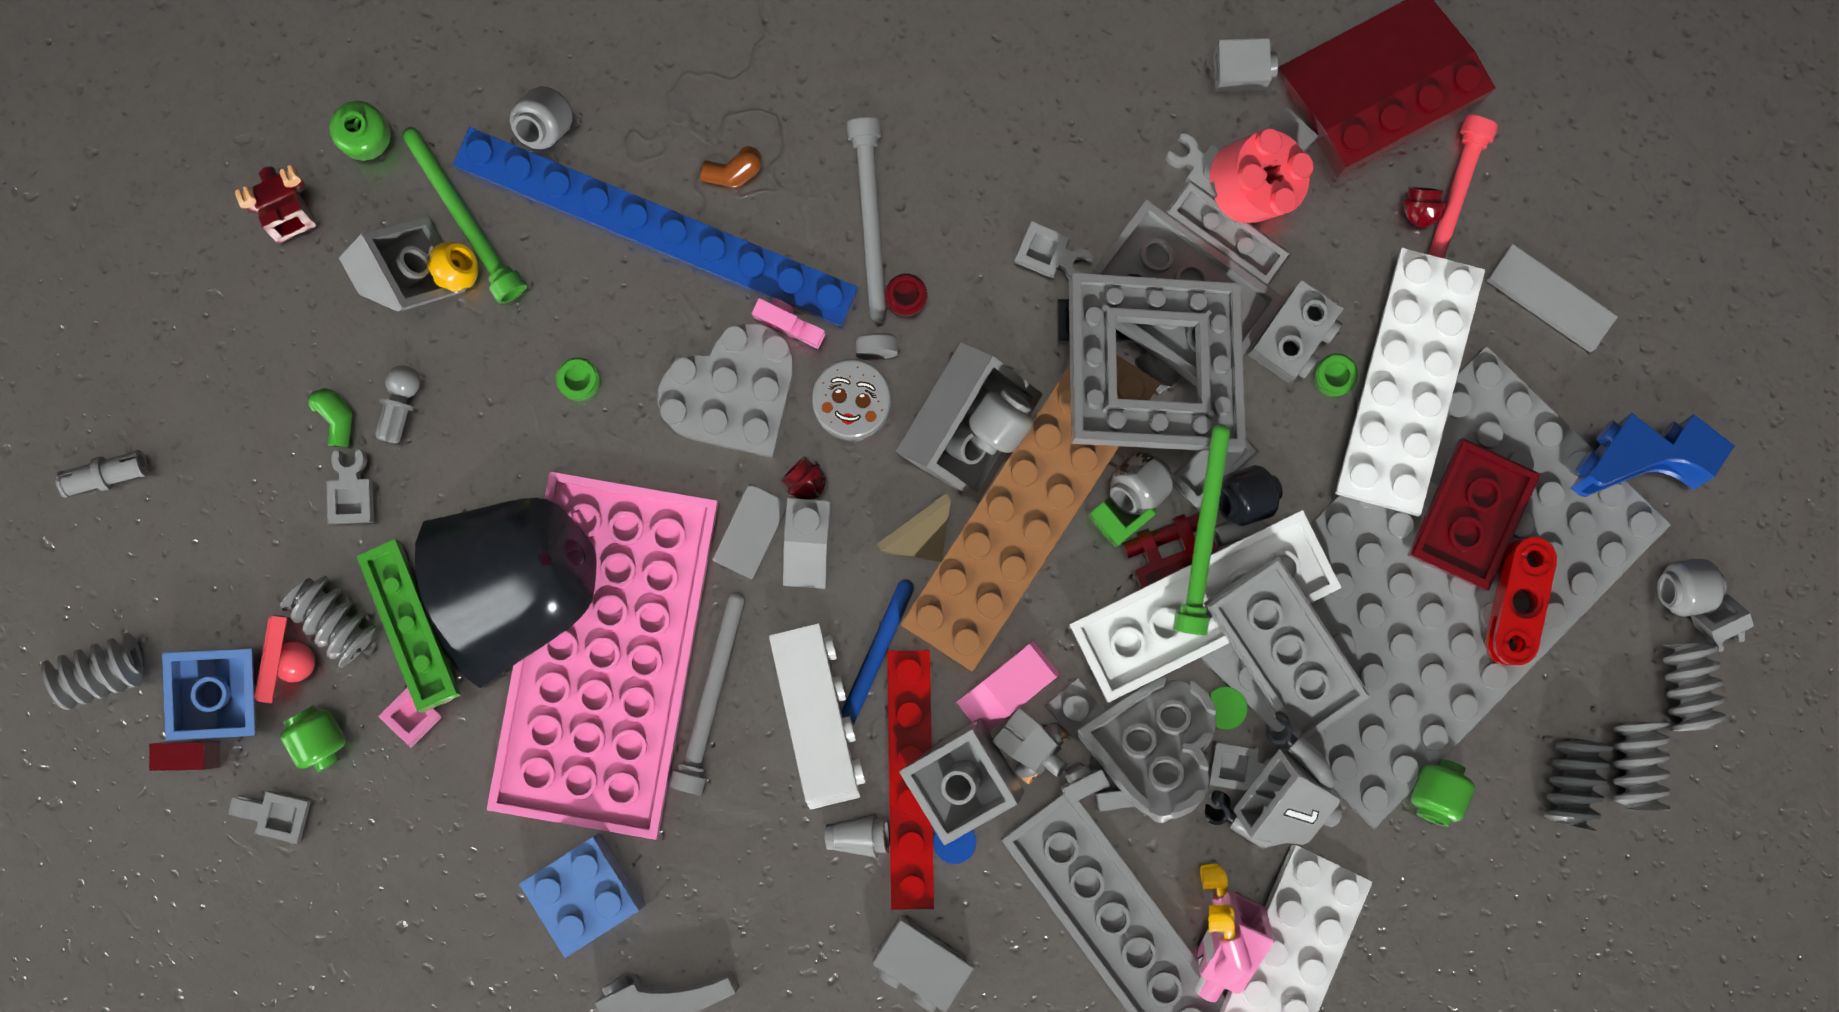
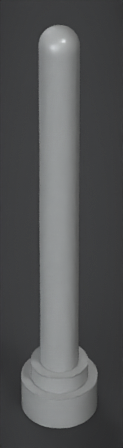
M857 118L847 121L848 140L852 141L853 148H857L869 314L873 321L881 322L886 317V302L874 147L878 146L877 139L881 138V124L878 118Z
M733 592L728 596L684 764L679 763L677 771H672L669 788L702 796L706 779L702 778L704 769H701L700 766L744 605V597L739 592Z

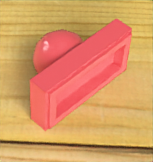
M271 615L268 619L255 693L256 701L274 702L278 677L288 683H299L307 679L314 670L315 656L309 646L300 641L285 642L289 617Z

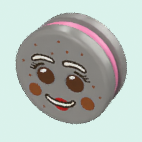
M846 359L833 363L819 375L812 392V405L819 423L831 435L843 440H861L875 434L885 424L891 409V393L887 380L875 366L862 360Z

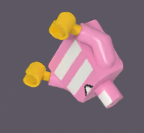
M1206 864L1200 866L1203 890L1216 889V895L1212 897L1214 905H1209V927L1197 951L1201 977L1194 990L1205 1000L1215 1003L1218 1001L1224 988L1236 994H1240L1244 990L1274 943L1267 908L1227 890L1228 877L1221 865Z

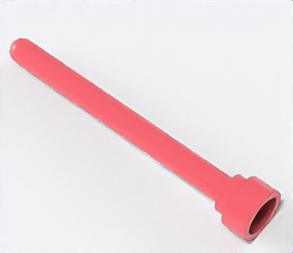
M1466 115L1460 131L1463 135L1462 143L1465 146L1428 255L1445 259L1480 152L1487 148L1488 143H1493L1499 126L1488 118L1477 115Z

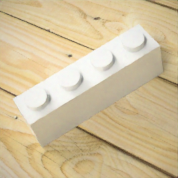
M819 623L769 635L804 797L809 809L860 798L858 785L864 784L866 781L860 758L852 759L848 743L856 742L851 717L842 718L839 702L847 699L841 675L833 677L830 661L837 660L832 635L824 636Z

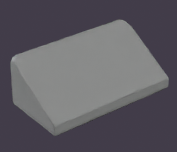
M748 484L712 561L753 580L786 512L787 502L752 484Z

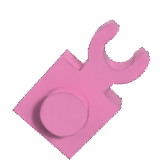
M772 297L769 303L760 298L758 299L751 313L754 320L789 337L797 338L819 350L826 335L823 329L798 319L797 316L792 314L795 308L777 298Z
M408 687L378 716L410 748L442 718L434 708L424 713L417 712Z

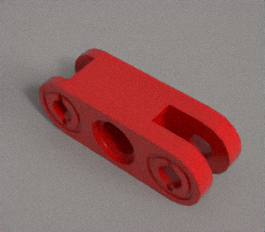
M1540 537L1520 539L1510 544L1501 564L1485 639V648L1488 656L1500 665H1524L1529 663L1536 656L1539 649L1557 565V554L1554 547L1547 540ZM1528 553L1532 556L1533 564L1531 566L1528 564L1526 559ZM1518 590L1525 592L1529 598V607L1523 614L1517 612L1512 604L1513 596ZM1511 637L1515 642L1513 650L1510 649L1508 644Z

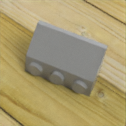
M961 342L896 452L923 471L972 500L979 502L1007 453L997 450L994 455H991L979 448L973 442L976 435L970 428V417L989 392H1001L1004 388L1013 391L1031 405L1030 414L1041 398L1042 393L993 355Z

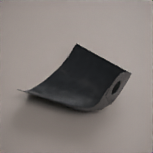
M522 498L454 515L426 520L422 523L415 542V572L420 596L429 623L442 651L458 672L478 688H482L494 678L562 634L584 615L592 603L597 568L594 546L574 520L558 504L548 499ZM569 540L575 541L582 548L584 561L580 566L573 565L565 555L564 546ZM543 551H546L549 555L551 564L548 566L542 565L539 560V555Z

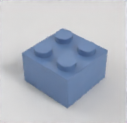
M600 833L519 883L564 958L645 906Z

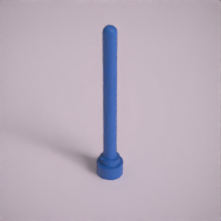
M904 579L898 583L841 711L842 718L851 717L853 726L914 591V585L910 580Z

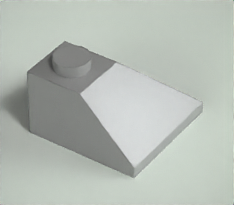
M428 216L361 233L339 257L359 295L397 312L460 294L468 289L464 288L459 292L450 291L447 288L439 287L434 282L433 276L427 267V262L430 258V250L442 243V240Z

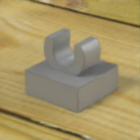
M1728 594L1724 596L1723 602L1716 611L1709 614L1691 616L1693 626L1707 637L1709 643L1719 645V652L1725 650L1723 641L1734 637L1741 643L1745 641V631L1754 627L1751 613Z

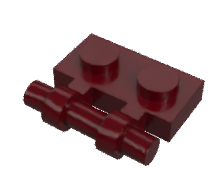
M1200 512L1188 517L1184 514L1172 518L1171 524L1150 531L1149 528L1136 533V538L1122 543L1128 559L1144 553L1149 564L1133 571L1140 589L1192 564L1195 546V536L1193 533L1197 532ZM1179 539L1184 550L1162 559L1158 547ZM1214 539L1211 554L1219 551Z

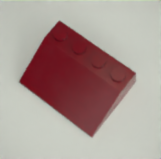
M1404 0L1278 67V72L1307 125L1318 135L1316 141L1337 178L1484 101L1496 89L1476 51L1434 0Z

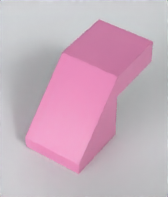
M1032 641L956 703L971 722L980 718L989 732L1057 678L1060 673L1037 644Z

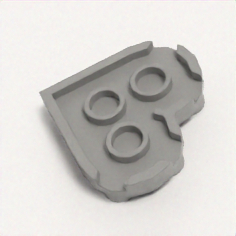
M742 324L727 328L716 341L710 356L692 355L687 358H679L665 372L658 387V406L662 419L676 433L691 440L774 459L793 379L794 360L788 343L776 331L761 324Z
M1162 677L1147 683L1078 730V738L1130 803L1143 814L1149 815L1153 821L1164 823L1170 819H1177L1193 812L1204 800L1209 787V763L1203 751L1211 743L1215 734L1216 707L1208 692L1197 683L1190 681L1188 684L1180 680L1167 681V677Z

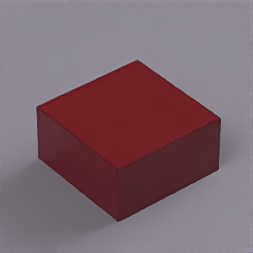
M180 741L149 744V771L205 770L220 767V741Z

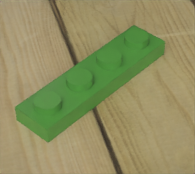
M393 539L356 556L417 712L424 713L461 696L447 657L442 651L429 623L418 584L401 542Z

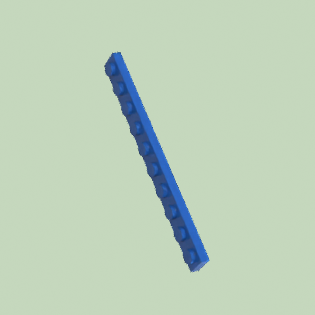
M469 127L453 163V166L458 170L768 298H777L797 310L841 328L858 291L857 286L472 127Z

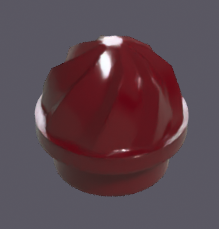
M1409 187L1408 198L1403 199L1407 218L1418 227H1426L1437 222L1446 206V202L1442 201L1443 190Z
M804 456L790 468L781 481L788 487V494L798 499L809 500L817 498L823 493L826 477L817 461L812 463Z

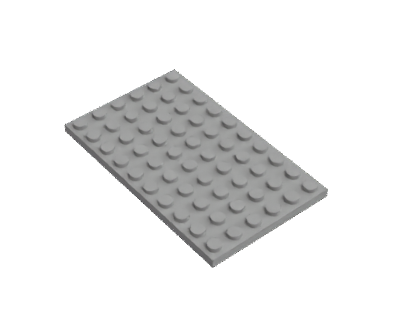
M1487 346L1483 347L1458 372L1421 515L1418 517L1338 495L1310 523L1342 587L1310 603V605L1371 697L1307 741L1325 757L1335 778L1333 788L1337 794L1373 829H1376L1412 792L1421 769L1428 764L1438 765L1441 759L1448 755L1671 525L1627 481L1587 497H1582L1570 488L1580 475L1575 471L1576 467L1590 451L1594 453L1596 451ZM1461 438L1541 473L1510 543L1512 544L1520 539L1540 537L1547 540L1554 547L1557 554V565L1539 649L1536 656L1524 665H1500L1488 656L1485 648V639L1501 565L1490 590L1483 591L1407 556L1455 447ZM1528 553L1526 559L1528 564L1531 566L1533 564L1532 556ZM1521 590L1514 594L1512 604L1517 612L1523 614L1529 607V598ZM1511 637L1508 644L1510 649L1513 650L1515 642ZM1230 643L1200 657L1228 687L1238 690L1244 696L1247 706L1274 732L1284 730L1285 726L1276 719V711Z

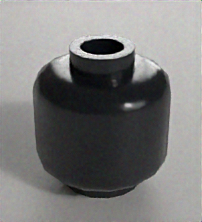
M1259 465L1228 473L1223 476L1218 510L1225 519H1230L1239 526H1246L1271 518L1276 514L1279 508V500L1283 495L1281 483L1275 475H1271L1266 468Z

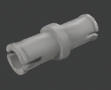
M135 450L131 453L109 459L97 457L93 458L88 465L56 472L55 476L57 479H55V483L60 495L64 498L96 488L100 491L112 489L115 483L147 476L148 463L141 450Z

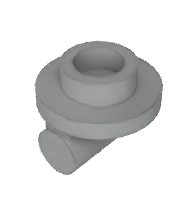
M1148 351L1135 359L1144 373L1160 382L1156 389L1158 395L1172 387L1181 378L1180 374Z

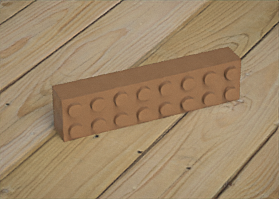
M1116 354L1117 399L1149 401L1160 385V382ZM1070 365L1033 420L1032 428L1018 448L1012 452L900 624L971 672L977 667L1119 448V446L1071 444Z

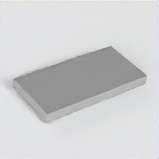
M1276 554L1203 603L1274 710L1288 716L1292 733L1297 738L1302 735L1306 740H1309L1371 697Z

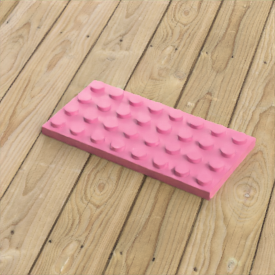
M549 472L544 499L558 504L574 520L594 546L597 559L594 595L589 608L575 624L513 666L487 810L657 840L719 502L705 498ZM567 541L564 546L567 559L573 565L580 566L584 561L582 548L575 541ZM543 551L539 555V560L542 565L548 566L551 564L547 552Z

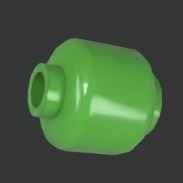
M358 100L346 102L334 112L329 125L330 135L335 145L352 159L360 161L374 159L381 155L389 145L391 136L389 123L384 115L370 103Z
M313 705L283 722L286 729L282 731L280 740L297 768L305 769L313 765L316 771L319 772L340 760L337 751L345 745L346 737L328 709L317 710Z
M1441 759L1439 765L1428 764L1424 766L1420 771L1411 794V802L1418 808L1416 814L1427 821L1449 827L1451 822L1462 820L1466 815L1475 791L1474 783L1464 775L1466 768L1446 759Z

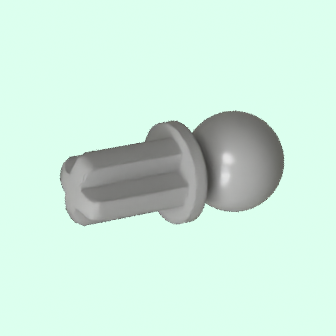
M405 365L396 366L388 372L385 384L390 393V398H380L379 401L383 404L375 435L379 440L389 443H398L400 441L407 413L414 409L413 406L406 404V401L414 396L420 387V378L417 372Z

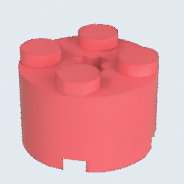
M1266 129L1246 136L1222 147L1214 157L1210 168V183L1214 182L1217 196H1214V199L1225 215L1239 223H1256L1287 214L1296 209L1307 194L1310 175L1314 169L1313 161L1308 154L1302 151L1295 140L1280 131Z

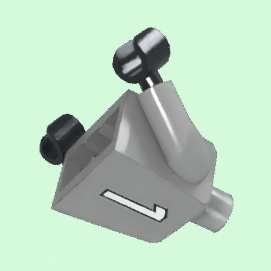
M1276 712L1275 715L1276 719L1285 726L1284 730L1274 732L1267 724H1264L1265 732L1270 742L1278 745L1285 744L1289 749L1287 751L1283 749L1277 751L1233 810L1230 809V797L1222 791H1214L1211 797L1213 804L1222 809H1215L1208 804L1205 805V816L1208 822L1214 825L1228 822L1232 825L1231 830L1262 848L1284 843L1304 845L1312 840L1323 825L1329 827L1336 826L1343 814L1340 796L1333 788L1335 778L1325 757L1302 735L1297 738L1292 733L1290 719L1282 712Z

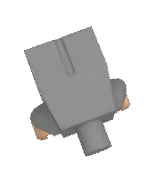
M1020 708L1017 709L992 741L1011 758L1018 761L1015 773L1026 784L1032 783L1033 776L1036 777L1038 773L1042 774L1045 769L1058 777L1068 765L1057 754L1062 749L1060 746L1064 743L1062 740L1064 738L1067 739L1069 733L1058 723L1050 724L1044 728Z

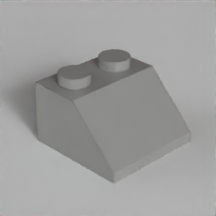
M980 718L944 738L899 771L944 846L1019 803L1024 793V789L997 745L992 742L993 739Z

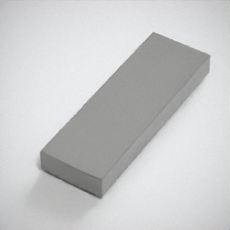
M1190 180L1165 212L1267 286L1271 284L1292 255V253L1252 224L1239 223L1229 218L1220 210L1213 196Z
M1514 244L1509 246L1486 279L1488 283L1590 353L1595 351L1618 317Z

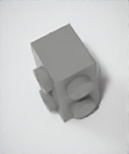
M1301 279L1292 289L1247 355L1288 383L1296 379L1298 375L1305 379L1319 359L1313 353L1320 342L1324 341L1329 344L1343 323L1337 320L1344 308Z
M900 916L872 962V965L878 968L875 973L878 978L894 988H897L901 983L914 992L912 1000L930 1012H934L936 1007L946 1012L974 969L973 962L903 916Z

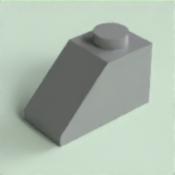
M787 498L783 586L826 589L832 504L830 501Z

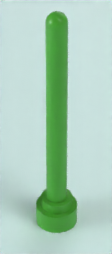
M414 127L406 128L403 131L404 141L491 275L488 279L491 283L489 287L498 304H504L513 300L526 290L527 284L518 271H513L510 266H504L419 131Z
M1224 424L1216 425L1212 431L1186 604H1181L1180 611L1175 612L1173 630L1194 635H1207L1210 617L1206 616L1207 608L1203 606L1230 437V430Z

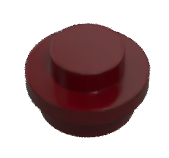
M905 273L895 276L886 287L885 298L887 305L894 313L901 316L917 314L923 309L927 301V288L924 282L913 274Z

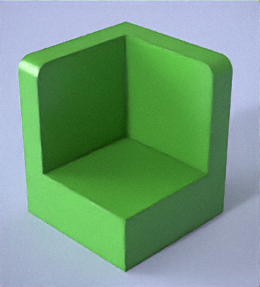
M1109 497L1088 516L1114 547H1117L1156 515L1157 512L1154 508H1149L1141 516L1126 514L1118 509L1111 497Z

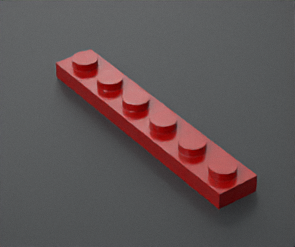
M930 650L887 651L891 910L934 909L933 826L899 772L903 767L931 748Z

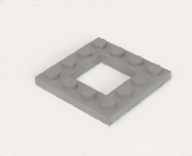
M1072 273L1069 278L1071 444L1209 451L1213 428L1216 425L1224 424L1230 430L1227 452H1242L1246 448L1240 283ZM1116 322L1195 327L1197 403L1117 399Z

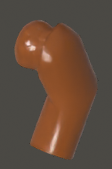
M746 146L727 164L704 160L700 180L732 188L741 187L758 173L761 167V154L756 148Z

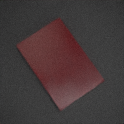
M1464 438L1459 439L1407 556L1483 591H1489L1541 473Z

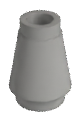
M876 814L835 824H827L825 828L827 850L878 857L879 853H888L890 845L887 818H878Z

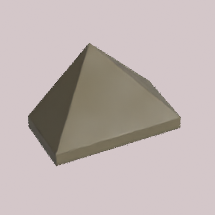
M945 493L878 542L877 546L881 552L941 562L951 504L949 496Z

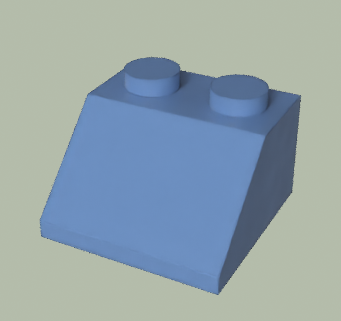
M253 649L162 653L165 740L256 735Z

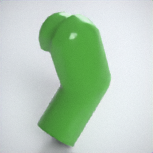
M328 388L315 390L309 396L308 404L313 412L318 411L330 423L327 445L349 448L352 422L351 407L336 391Z

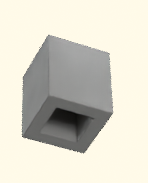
M1270 38L1219 40L1214 49L1215 92L1265 91L1272 80L1271 77H1277L1278 56L1277 52H1270Z

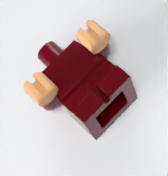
M288 165L287 171L284 168L280 169V174L278 175L274 167H265L259 171L261 183L253 186L252 189L249 186H243L244 191L240 192L239 189L235 191L240 207L245 208L250 213H258L262 228L278 244L316 226L308 205L300 195L305 188V183L300 178L294 165Z

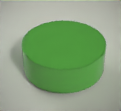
M1334 353L1324 357L1319 361L1314 370L1316 387L1323 394L1330 397H1340L1347 394L1355 387L1358 381V369L1355 362L1344 354Z
M575 357L561 364L557 371L556 383L561 393L569 399L584 401L594 396L598 391L600 374L596 366L589 360Z
M1220 687L1209 693L1216 707L1215 719L1217 729H1233L1244 721L1247 715V702L1238 690L1231 687Z

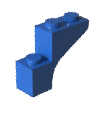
M1631 413L1619 423H1616L1614 420L1610 421L1602 429L1596 438L1601 443L1595 453L1590 451L1578 464L1575 471L1580 475L1570 489L1582 497H1587L1641 474L1659 472L1677 478L1694 490L1716 476L1735 445L1694 414L1680 424L1673 421L1660 435Z

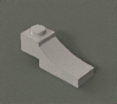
M732 972L703 983L673 988L643 986L640 978L628 983L626 977H622L602 988L604 995L595 1002V1005L599 1012H698L735 994L739 987Z

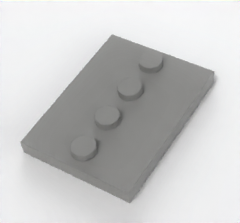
M1147 199L1091 272V274L1240 283L1243 355L1283 300V297ZM1116 322V329L1197 387L1195 327Z

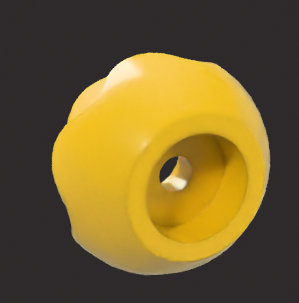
M449 241L442 242L430 250L427 267L433 276L434 282L439 287L459 292L464 288H471L478 277L479 267L474 253L467 246Z

